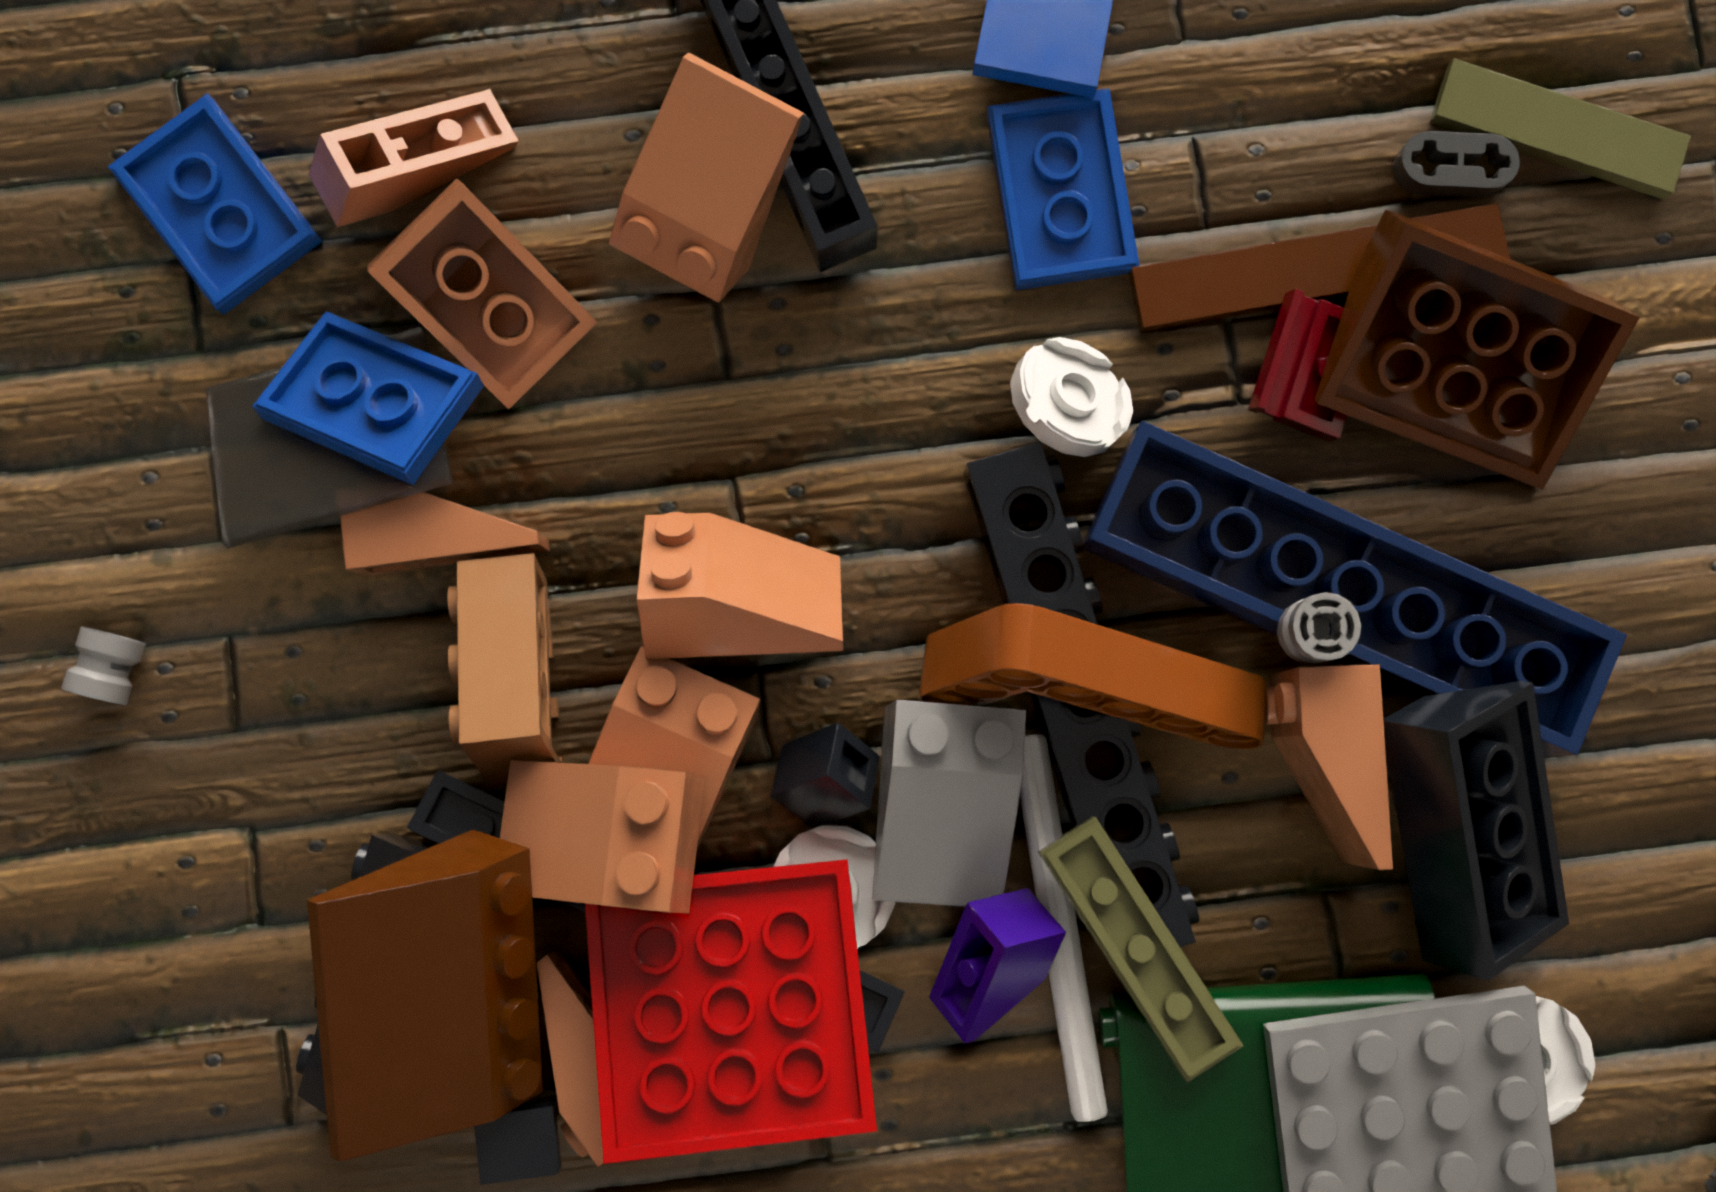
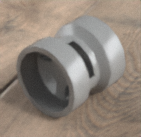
M1324 592L1298 600L1287 607L1279 619L1277 635L1280 646L1289 657L1299 663L1312 665L1342 658L1352 651L1360 638L1361 622L1357 610L1350 601L1339 594ZM1329 623L1331 624V628H1332L1331 635H1329V633H1330Z
M81 626L75 643L79 651L77 663L66 671L61 689L97 700L127 705L133 687L128 677L132 666L141 661L146 643Z

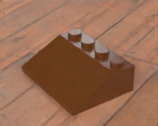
M1385 209L1356 268L1314 400L1317 404L1543 490L1640 317L1606 297Z
M472 829L307 900L331 1158L341 1162L493 1122L543 1092L530 848Z

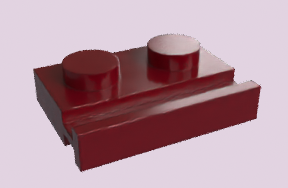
M1293 289L1285 293L1248 407L1249 411L1254 413L1261 412L1274 417V421L1328 442L1340 439L1347 415L1319 405L1314 399L1343 312V307L1323 299L1315 300L1304 295V291L1299 289Z

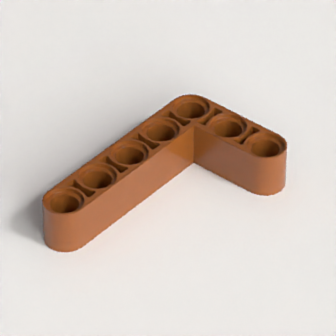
M1014 603L997 606L933 632L926 637L919 701L983 706L1027 691L1210 745L1229 749H1254L1261 747L1264 743L1267 680L1254 673L1031 604Z

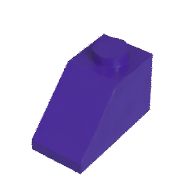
M1028 888L967 902L929 998L964 1043L975 1041L1046 979L1066 931Z

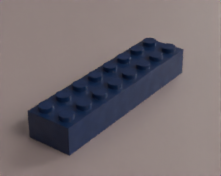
M1143 420L1131 433L1083 540L1084 550L1276 636H1278L1279 619L1287 607L1311 595L1324 592L1339 594L1350 601L1357 610L1361 622L1360 638L1353 650L1342 658L1332 661L1344 666L1380 664L1382 683L1418 699L1423 696L1517 681L1533 682L1543 752L1546 756L1578 755L1627 637V634ZM1329 623V627H1330V633H1329V635H1331L1332 628H1331V624Z

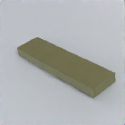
M1455 58L1447 66L1429 123L1456 132L1487 133L1504 136L1513 143L1520 153L1663 200L1674 193L1691 138L1690 135Z
M1095 816L1090 817L1038 851L1040 857L1171 1061L1187 1083L1244 1046Z

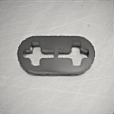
M1426 131L1419 132L1411 137L1400 149L1394 159L1393 172L1394 178L1400 187L1412 194L1485 198L1497 194L1514 179L1519 170L1520 158L1513 143L1504 136L1487 133ZM1421 151L1427 152L1428 162L1448 165L1437 166L1427 176L1423 175L1422 165L1412 163V161ZM1483 154L1488 155L1489 164L1499 166V170L1491 178H1486V172L1483 167L1464 165L1474 164Z

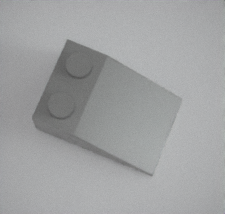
M895 700L885 707L872 900L966 907L967 902L1004 894L1023 777L1026 710Z

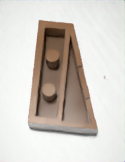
M535 554L457 561V586H449L447 593L451 621L453 624H458V644L450 645L448 649L449 672L453 683H458L459 705H452L449 709V729L454 745L462 747L490 786L507 784L510 760L564 763V758L558 757L552 747L551 718H560L558 698H550L549 659L554 658L547 579Z

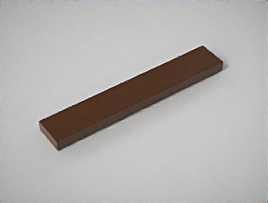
M1498 203L1409 218L1510 259ZM1378 224L1132 267L1128 274L1140 333L1281 308L1285 293L1293 289L1304 291L1305 296L1315 300L1348 296L1356 268Z

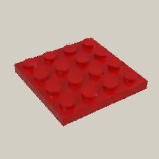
M848 859L694 875L689 914L585 904L603 1164L877 1132Z

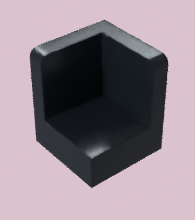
M839 722L783 745L770 797L812 828L866 811L871 808L880 756Z
M557 1095L532 1098L493 1122L474 1126L480 1185L556 1175L560 1171L562 1163L557 1116L560 1114Z

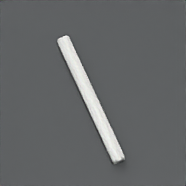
M1042 734L1027 735L1024 741L1020 801L1035 893L1040 903L1066 931L1048 973L1070 1109L1076 1121H1095L1106 1117L1108 1109L1075 909L1038 853L1039 850L1063 836L1046 737Z

